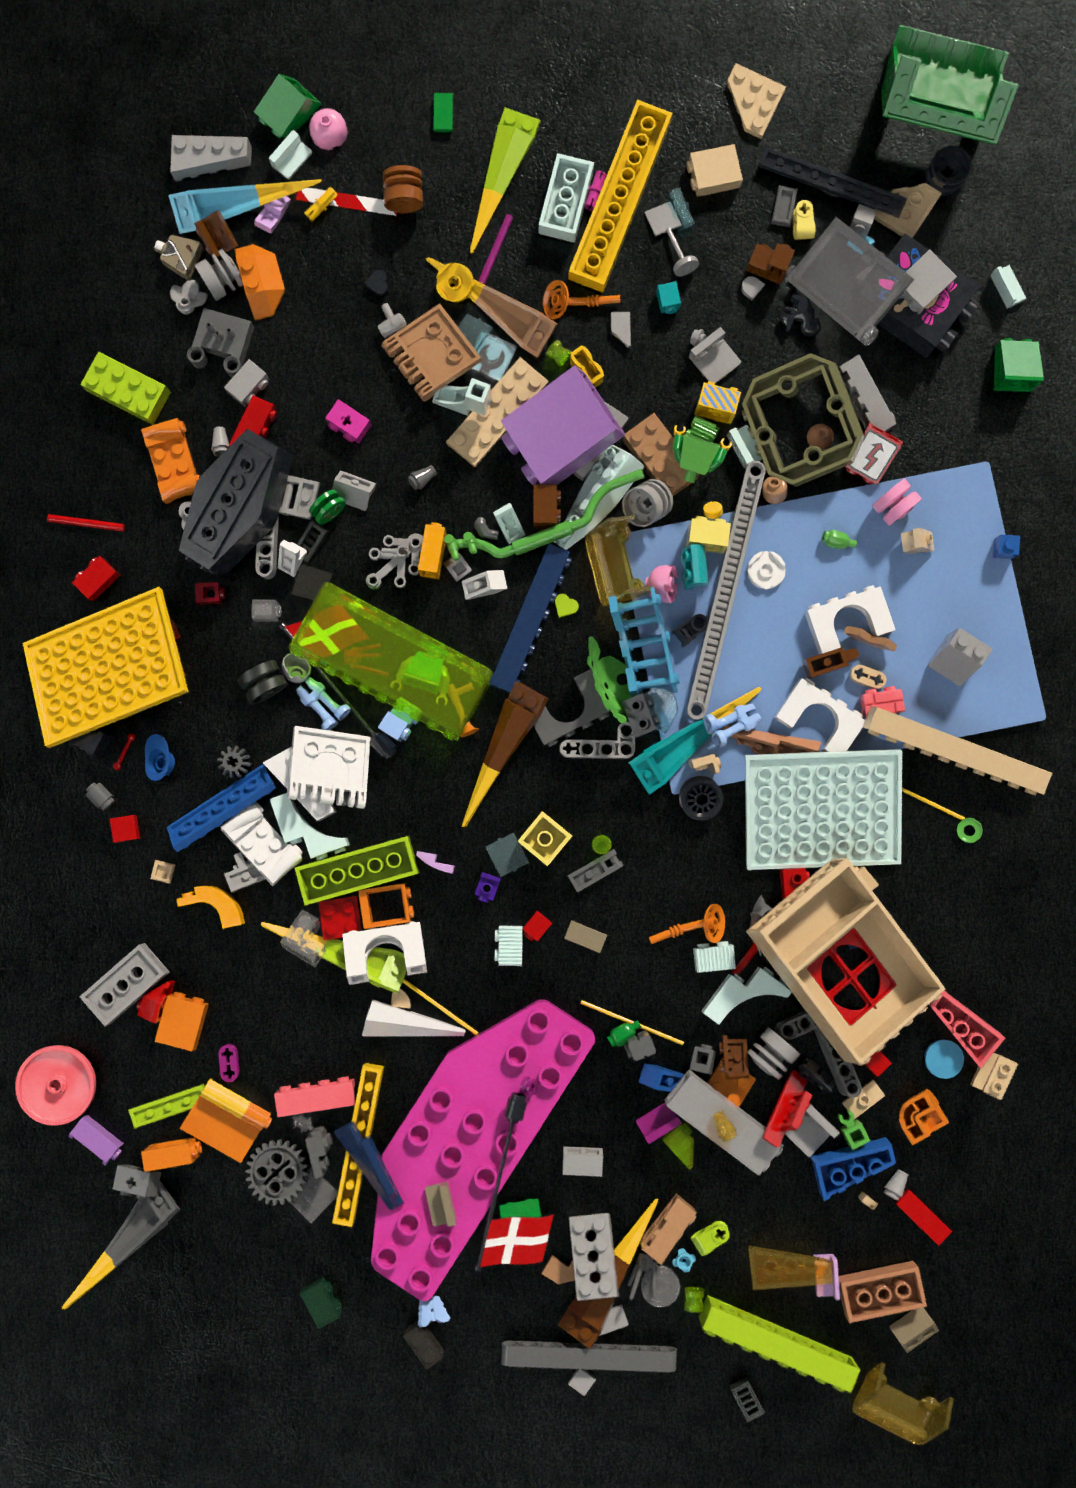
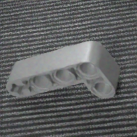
M630 722L621 723L617 729V741L565 740L561 743L559 750L565 758L628 759L635 752V736ZM623 726L630 727L631 734L629 736H624L621 733ZM567 744H570L571 748H576V744H580V755H576L577 750H572L570 754H566L563 748ZM583 745H591L593 752L588 755L584 754L582 751ZM603 745L611 746V754L605 755L602 753L601 747ZM628 745L631 748V753L623 755L620 750L621 746Z

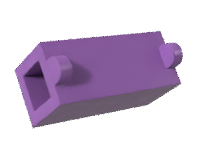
M88 1115L81 1118L69 1135L71 1139L73 1137L101 1158L103 1160L102 1164L105 1166L111 1159L115 1160L122 1152L120 1148L124 1144Z

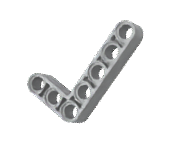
M227 497L226 500L230 502L231 497ZM278 518L271 534L265 536L256 546V572L264 579H271L276 574ZM270 546L271 552L268 555H263V549ZM265 565H269L270 571L267 574H262V568Z

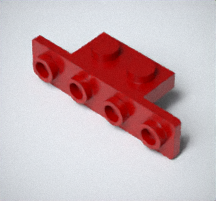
M795 1070L790 1072L762 1136L765 1141L775 1148L780 1146L786 1131L797 1130L801 1126L803 1115L810 1105L809 1101L812 1095L804 1091L807 1080L802 1078Z

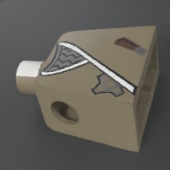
M171 235L167 243L158 240L154 250L161 253L160 260L167 268L189 281L196 268L195 264L198 263L204 248L198 241Z

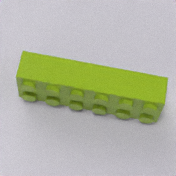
M409 836L295 867L304 905L419 874Z

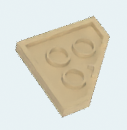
M735 64L728 78L727 85L729 90H731L734 104L743 122L744 131L762 139L785 92L786 86Z
M927 183L911 188L894 189L891 193L907 198L900 218L876 211L874 219L901 237L906 233L913 238L942 193Z

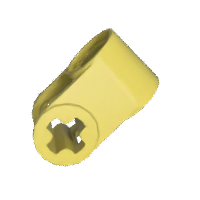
M802 200L793 211V236L795 240L814 239L813 206L809 201Z

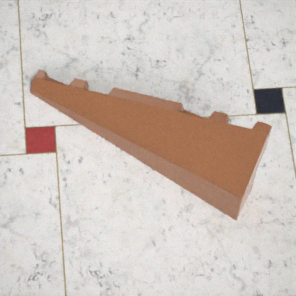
M726 725V726H724L723 730H725V729H727V728H729V727H731V726ZM742 730L730 736L736 739V743L739 745L744 744L750 747L752 752L757 755L820 752L822 743L821 741L757 730Z

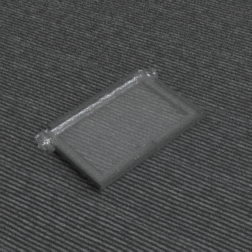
M837 217L796 267L791 265L786 271L788 275L786 280L864 345H869L875 340L878 335V329L875 328L876 325L914 281L910 275Z

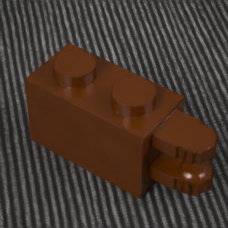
M843 647L807 658L802 661L807 678L812 679L845 668L849 665L848 662L859 657V652L854 648L844 651Z

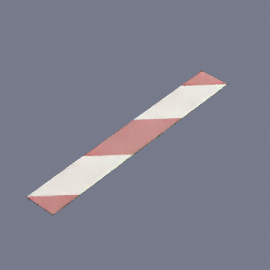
M305 188L297 191L296 200L315 203V199H319L325 190ZM336 192L337 197L329 204L397 216V212L389 211L384 207V200Z

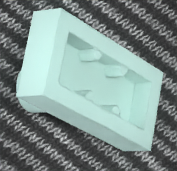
M510 503L493 512L509 544L525 536Z

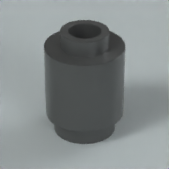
M94 782L86 789L87 794L85 796L98 809L101 808L104 811L115 801L112 798L113 795L101 783L96 784Z

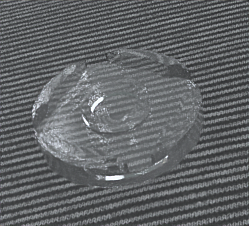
M657 1266L656 1299H653L652 1269L649 1272H645L642 1277L641 1290L643 1297L648 1303L657 1307H665L677 1299L680 1292V1283L673 1270L666 1266Z

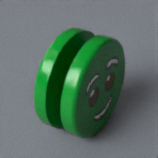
M329 490L313 502L309 513L312 517H316L315 520L318 524L323 525L334 519L343 510L346 502L342 497H339V493L336 490Z

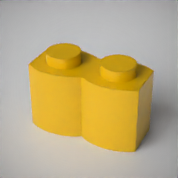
M581 345L571 352L570 363L572 367L575 365L584 371L595 388L603 383V370L598 363L593 361L591 353L587 348Z

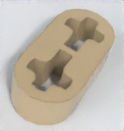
M863 665L854 666L849 673L852 681L872 689L882 688L887 680L882 672ZM861 669V673L866 675V677L856 678L857 674L854 671ZM879 676L881 683L875 685L874 680L869 679L870 677L875 678Z

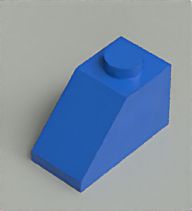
M644 1063L639 1083L656 1090L671 1092L685 1074Z

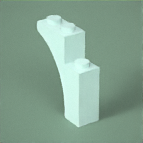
M472 378L470 385L466 387L444 386L435 392L432 401L437 405L467 416L470 411L485 416L492 399L491 386Z
M287 793L270 799L285 843L290 842L291 845L302 842L301 838L304 837L310 858L316 857L317 861L328 857L327 853L334 851L337 854L346 851L345 847L349 846L347 838L328 836L314 829L301 816L293 799H287Z
M757 967L745 985L743 984L745 980L737 974L734 976L728 974L702 1009V1012L717 1024H720L734 1007L747 999L760 995H778L788 998L792 992L781 978L777 981L772 977L774 975L772 971L766 967L763 969Z

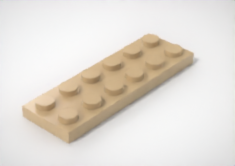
M520 357L491 390L492 399L486 415L472 412L446 443L471 465L476 467L501 439V436L507 432L501 420L549 384V381Z

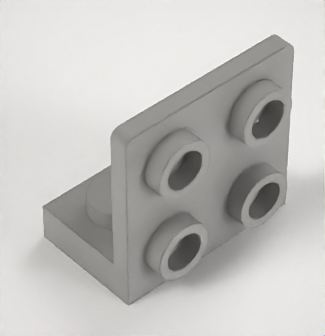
M721 327L695 346L689 355L690 360L707 381L714 382L715 384L741 364V360L723 340L725 332Z
M811 1104L803 1115L801 1126L797 1130L785 1132V1135L808 1157L830 1135L835 1138L839 1134Z

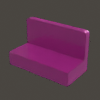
M665 1102L636 1120L648 1144L682 1124L677 1114L668 1108Z

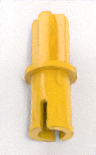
M331 187L328 188L319 199H315L316 202L304 214L313 222L323 210H327L326 207L337 197V193Z

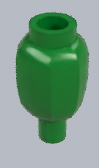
M638 1020L632 1024H621L614 1028L607 1038L613 1047L616 1045L621 1047L627 1043L628 1039L635 1036V1031L641 1028Z

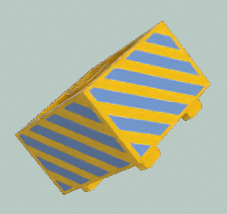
M708 381V383L704 382L694 415L731 424L736 414L741 392L737 391L738 389L734 387L728 389L716 386L711 381Z

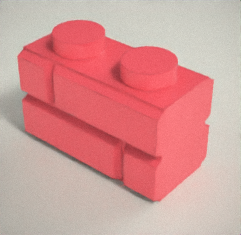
M895 686L886 687L883 692H877L876 689L865 690V694L860 696L863 718L867 717L871 705L894 714L905 712L902 690H896Z

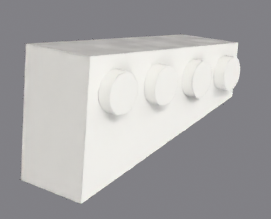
M292 747L263 762L286 788L289 785ZM308 786L305 789L304 800H298L317 821H321L337 812L332 804L319 803L320 788L317 790L315 802H310L312 787Z

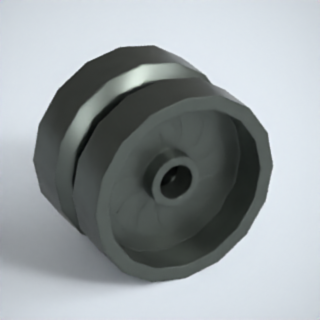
M275 660L257 665L238 678L237 681L241 688L249 689L246 697L250 704L264 701L287 687L288 683L284 676L277 675L280 669Z

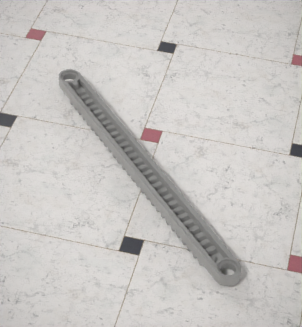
M753 461L748 464L729 534L728 547L722 562L687 705V715L693 720L703 718L707 712L765 476V466L759 461ZM754 466L758 467L761 473L759 476H753L750 469ZM694 705H699L702 709V713L698 716L693 715L691 712V708Z

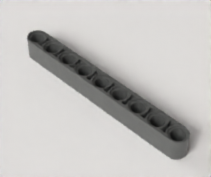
M502 1342L501 1364L510 1367L676 1371L677 1349L669 1346L594 1344L589 1349L582 1343Z

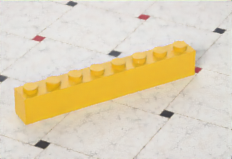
M365 1063L362 1067L352 1119L362 1138L368 1135L371 1136L384 1071V1066ZM347 1150L333 1224L352 1227L355 1221L364 1174Z

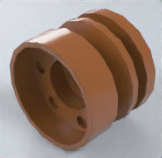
M407 165L393 166L384 170L382 173L383 187L385 189L383 192L384 207L389 211L397 213H410L423 207L421 171L416 167Z

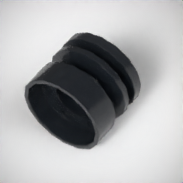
M950 145L941 148L936 152L926 169V183L941 192L940 196L954 194L961 188L971 171L972 163L970 156L964 149L958 146Z

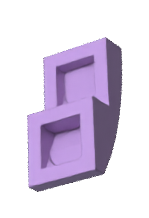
M285 196L264 204V209L255 219V226L271 234L284 215L290 203V198Z
M417 851L416 855L428 865L453 874L454 865L437 863L436 854Z

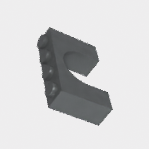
M591 669L574 677V681L584 699V711L578 719L568 723L559 722L550 715L545 706L541 716L533 725L544 746L548 744L551 747L559 743V738L563 736L569 738L576 734V729L582 727L584 730L593 725L592 721L598 718L602 721L610 716L609 712L611 710L605 708L602 698L595 689V680Z

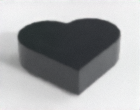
M376 270L367 279L365 286L378 296L385 295L388 291L386 273L383 270Z

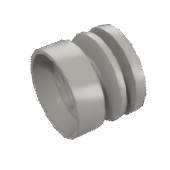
M223 249L218 251L222 257L220 261L215 254H212V259L215 263L212 266L206 259L195 264L196 269L216 301L227 295L224 288L225 285H228L232 291L236 290L232 281L235 280L239 287L243 286L238 268Z
M650 479L630 489L624 495L622 501L623 512L626 518L637 527H646L653 524L662 517H665L673 506V496L670 489L665 483L657 479Z
M768 1027L760 1036L765 1042L764 1047L754 1043V1046L760 1050L759 1053L756 1054L751 1049L747 1053L751 1056L754 1063L768 1075L780 1079L782 1075L776 1069L780 1067L786 1072L787 1069L782 1064L783 1060L793 1064L800 1053Z

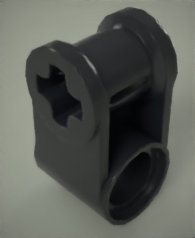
M696 614L688 621L679 625L671 634L679 639L683 648L706 629L708 619L703 614ZM694 620H703L704 626L702 628L695 627Z

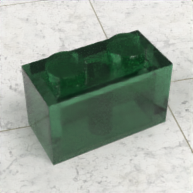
M324 1277L304 1287L300 1293L318 1329L340 1318L342 1313V1305L339 1299L334 1298L332 1294L333 1288L329 1281H325Z

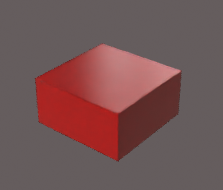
M137 815L110 819L113 843L140 839Z

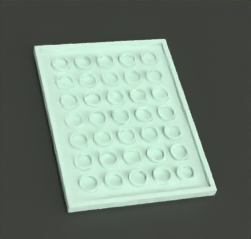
M902 750L745 755L746 869L823 867L831 859L848 858L853 866L901 864Z

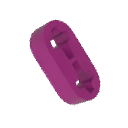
M232 1044L224 1045L219 1050L220 1075L225 1082L234 1081L238 1078L240 1072L238 1051ZM227 1048H229L230 1052H233V1055L230 1056V1062H228L227 1055L223 1054V1052L227 1051ZM228 1065H230L231 1071L235 1072L231 1078L225 1074L229 1069Z

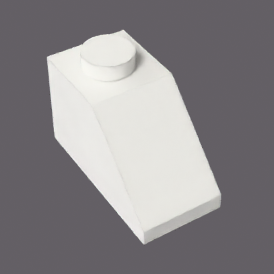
M503 570L485 571L462 581L466 600L495 594L507 589Z

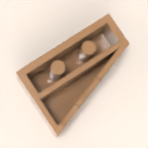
M675 1194L642 1236L640 1241L642 1250L659 1264H662L676 1242L682 1237L687 1226L694 1222L696 1218L695 1209L679 1195Z

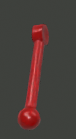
M133 733L128 735V741L118 761L113 764L115 770H120L122 767L121 762L131 741L135 739Z

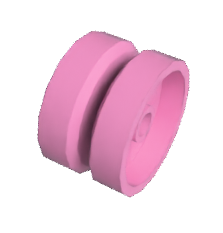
M905 478L872 505L877 513H882L888 507L891 509L883 517L888 526L898 519H902L914 509L913 506L922 500L917 492H912L906 497L903 496L911 487Z

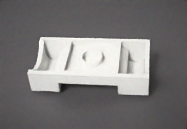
M256 802L229 819L221 826V831L263 877L274 886L287 872L302 861L301 854L303 852L297 845L292 846L284 842V839L263 818L262 812L264 810Z

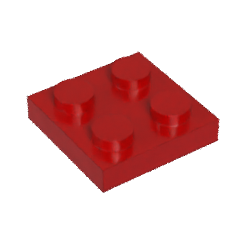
M357 896L318 902L324 940L342 938L343 934L350 931H362Z

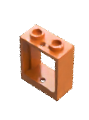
M406 883L358 890L364 929L412 921L411 918L414 917L413 906H409L408 899L411 898V889L406 886ZM401 889L405 917L373 922L369 894Z
M196 1137L151 1144L141 1152L144 1172L193 1163L202 1153L201 1142Z

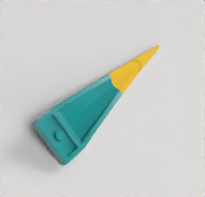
M755 688L710 714L716 719L734 712L735 707L745 705L761 691V688ZM704 717L643 750L642 754L629 762L648 794L663 786L712 735L706 731Z

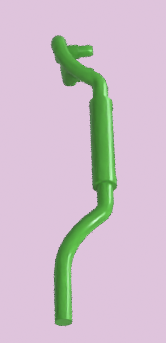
M642 469L633 471L602 485L591 497L584 515L580 519L572 522L569 520L513 541L512 545L499 549L484 540L476 539L471 532H466L463 535L464 539H455L449 534L445 536L444 541L447 543L449 553H451L454 561L459 560L458 549L469 548L471 554H475L478 548L496 558H505L513 554L520 555L572 535L575 530L587 526L591 522L598 504L605 495L614 489L645 478Z

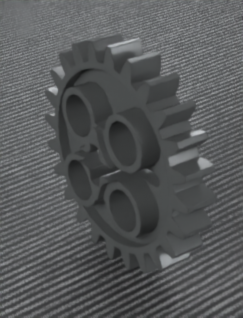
M281 1139L276 1144L274 1140L270 1141L269 1146L267 1143H263V1150L256 1148L255 1150L258 1155L251 1154L250 1156L253 1161L247 1162L251 1169L245 1170L246 1173L250 1174L246 1181H252L248 1188H255L252 1195L259 1193V1201L266 1198V1204H269L272 1200L273 1206L277 1205L279 1201L281 1205H284L286 1199L289 1202L293 1201L292 1195L296 1198L300 1196L297 1190H305L301 1184L308 1183L304 1176L310 1173L305 1171L304 1168L308 1167L309 1164H303L307 1157H300L302 1149L296 1152V1144L289 1147V1141H286L284 1145H282ZM276 1153L281 1154V1163L275 1161ZM288 1160L291 1161L289 1165L279 1172L278 1176L271 1179L265 1185V1181L276 1173V1169L281 1168ZM262 1166L268 1170L266 1177L260 1173ZM289 1168L295 1171L294 1178L288 1176L287 1171ZM275 1181L280 1184L279 1192L273 1189Z

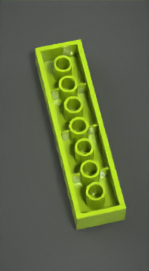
M707 1295L699 1315L701 1326L706 1334L713 1337L718 1335L722 1337L723 1341L732 1345L734 1343L739 1344L747 1352L751 1353L753 1350L766 1360L774 1359L784 1368H789V1366L795 1368L796 1372L803 1376L809 1374L822 1384L830 1383L840 1392L845 1390L852 1392L860 1369L851 1356Z

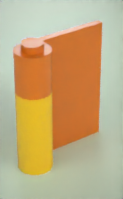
M209 1079L180 1129L241 1163L260 1130L263 1128L267 1129L272 1118H270L271 1113Z

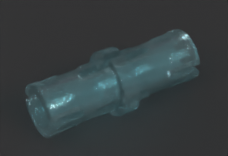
M676 188L669 195L674 203L675 213L680 217L683 228H688L695 222L688 209L689 204L683 198L681 189Z

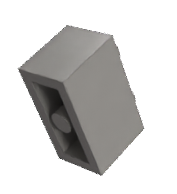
M249 359L224 388L234 399L246 407L253 395L256 396L260 390L265 389L268 385L269 377Z

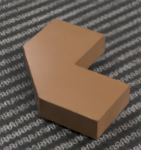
M846 626L844 633L857 641L878 649L893 652L896 650L897 645L888 638L873 636L862 628Z
M552 1255L542 1274L557 1284L575 1281L574 1261L572 1259L568 1266ZM589 1255L590 1261L594 1263L596 1260Z

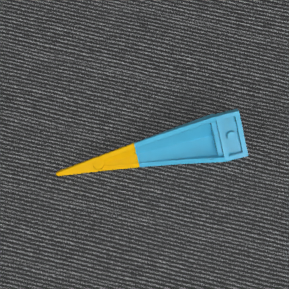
M322 180L189 190L171 194L169 198L179 233L182 234L195 231V222L206 218L216 211H220L225 220L321 183Z

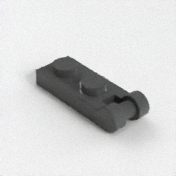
M615 849L568 875L577 892L624 866L622 861H619L616 857ZM608 859L612 863V866H610L609 868L606 866L604 862Z

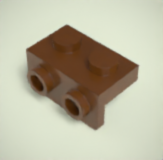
M216 211L194 223L197 234L203 239L206 250L211 256L215 254L216 257H219V250L223 249L227 253L238 246L220 211Z
M723 1035V1042H719L720 1054H724V1060H720L721 1072H725V1079H749L747 1039H727V1035Z

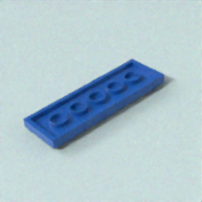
M262 764L167 826L173 848L177 852L187 848L192 842L204 837L215 827L221 826L223 822L236 816L247 806L253 805L258 799L271 793L276 787L266 766Z

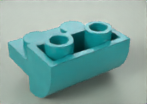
M691 544L682 548L680 563L683 566L682 582L685 590H692L699 586H708L705 546Z

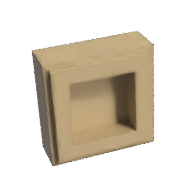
M155 860L151 879L171 883L175 864Z

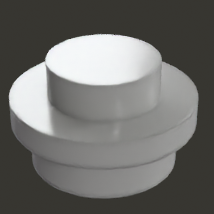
M695 329L691 336L690 344L695 347L706 339L704 330Z

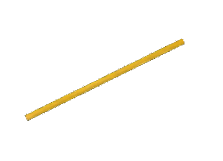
M902 787V792L960 820L965 819V817Z
M405 979L403 980L404 984H406L412 990H414L423 998L428 1000L434 1006L439 1008L441 1011L446 1013L452 1019L457 1021L463 1027L468 1029L474 1035L478 1034L476 1030H474L472 1027H470L465 1022L460 1020L458 1017L449 1012L447 1009L438 1004L425 993L420 991L414 985H412Z
M583 1000L580 1003L626 1023H634L632 1020ZM641 1025V1029L646 1030L660 1037L678 1043L682 1046L684 1044V1042L681 1040H678L659 1031Z

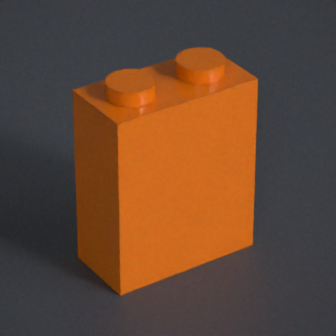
M179 992L168 995L155 1042L189 1051L196 1050L209 1004L204 1003L202 998H185V994Z

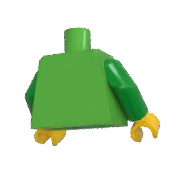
M676 425L674 427L675 436L672 447L675 461L680 464V468L686 469L683 480L695 483L698 473L706 475L707 472H713L722 464L727 451L732 446V442L728 446H724L723 438L719 444L686 435L685 426L682 432H678Z

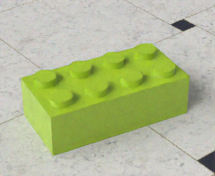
M99 351L81 383V386L87 392L154 425L171 393L165 385Z

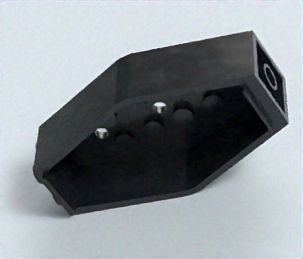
M246 429L199 477L195 485L179 551L185 554L184 558L192 563L199 564V568L208 573L210 571L215 575L219 573L227 575L273 529L277 522L294 455L255 432ZM247 462L251 464L249 469L245 468ZM228 496H231L230 503L226 502ZM209 530L212 531V535L210 537L207 536V532Z

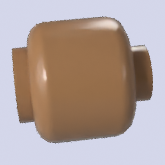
M773 476L766 478L762 485L764 499L771 504L783 502L787 497V482Z

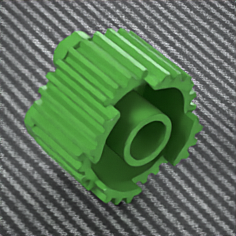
M695 416L691 424L692 427L690 430H687L686 435L713 443L720 428L701 417Z

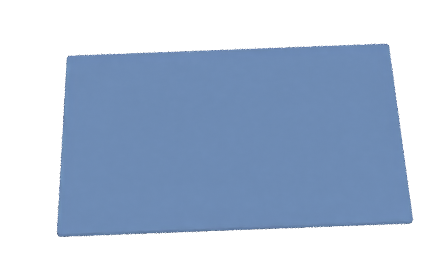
M981 462L906 477L905 479L911 487L903 496L906 497L912 492H917L922 500L913 506L914 509L900 520L898 519L890 526L886 524L883 517L891 509L888 507L882 513H877L872 505L904 478L881 482L878 485L871 484L757 507L705 716L760 687L761 691L745 704H753L756 708L748 717L759 713L762 718L755 725V728L751 730L821 741L820 752H824L822 748L835 727L834 716L827 707L820 704L809 705L792 728H788L774 718L797 681L801 678L804 680L807 678L802 661L819 655L805 612L809 610L811 605L820 603V606L827 604L829 599L838 597V600L845 598V594L856 591V594L863 592L864 588L874 585L875 588L881 586L896 629L879 637L888 638L897 645L895 652L878 649L845 634L846 626L862 628L872 635L867 619L861 611L855 608L840 609L834 618V629L840 647H843L844 651L851 648L857 649L859 657L848 662L849 665L845 668L810 679L815 683L816 688L819 690L825 689L831 694V698L836 701L838 699L848 705L846 708L852 712L856 710L862 714L860 696L865 694V690L872 688L855 683L851 680L849 673L856 665L872 668L882 672L887 679L885 686L876 689L877 692H883L884 688L895 686L896 690H902L905 712L898 713L897 715L955 737L1045 720V709L1011 559L993 558L994 539L1001 534L1005 535L990 464L988 462ZM735 512L722 514L716 519H724L726 523H731L732 526ZM691 520L624 533L619 536L632 602L651 598L649 590L645 587V581L656 567L672 565L676 566L678 578H674L675 584H678L675 601L662 603L660 610L665 631L670 632L671 642L668 644L674 673H678L680 684H677L678 692L674 693L671 684L650 688L651 696L655 702L654 710L662 721L660 725L662 729L659 730L661 740L697 721L687 715V705L706 629L683 648L681 646L682 643L671 632L696 614H703L709 620L725 552L715 553L706 551L709 585L685 590L682 582L683 566L680 563V557L683 551L682 548L686 547L688 526ZM916 528L932 532L934 551L913 554L904 553L901 533L909 532ZM838 530L846 533L850 539L857 541V545L855 548L835 549L826 546L825 542L821 541V537L824 531ZM771 551L778 554L784 561L785 577L779 585L772 589H760L753 585L748 578V563L757 553ZM653 605L634 609L635 619L656 614ZM695 619L694 626L702 628L704 626L703 620ZM658 622L637 626L640 639L661 635ZM958 628L963 629L993 649L984 664L961 686L956 685L927 666L946 635ZM663 642L641 647L644 660L666 656ZM667 663L646 668L648 681L670 676ZM861 669L854 671L857 674L856 678L866 677V675L861 673ZM879 676L869 678L875 681V685L881 683ZM694 705L691 708V712L693 715L698 716L702 713V709L699 705ZM735 721L733 723L728 724V726H733L738 722ZM862 727L847 751L894 750L906 747L903 746L904 742L898 740L897 743L885 740V735L880 734L879 737L868 733L869 729ZM711 735L669 779L671 792L679 794L682 785L688 779L695 776L709 777L718 786L745 781V755L757 754L752 752L750 747L736 743L737 740L732 737L727 739L725 746L719 748L713 743ZM709 754H715V757H719L722 768H719L720 773L711 774L710 767L696 771L695 768L689 767L688 761Z

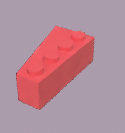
M946 991L941 993L939 999L929 1003L930 1007L980 1068L983 1067L1005 1039L1000 1032Z

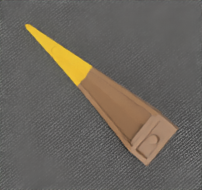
M426 258L438 271L444 266V264ZM451 279L454 285H459V279ZM474 280L475 286L468 297L523 349L539 357L558 324L543 313Z

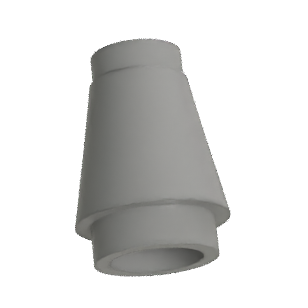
M216 427L213 429L211 450L215 456L220 457L229 448V442L225 428Z
M898 1169L884 1187V1194L898 1201L903 1196L908 1174Z

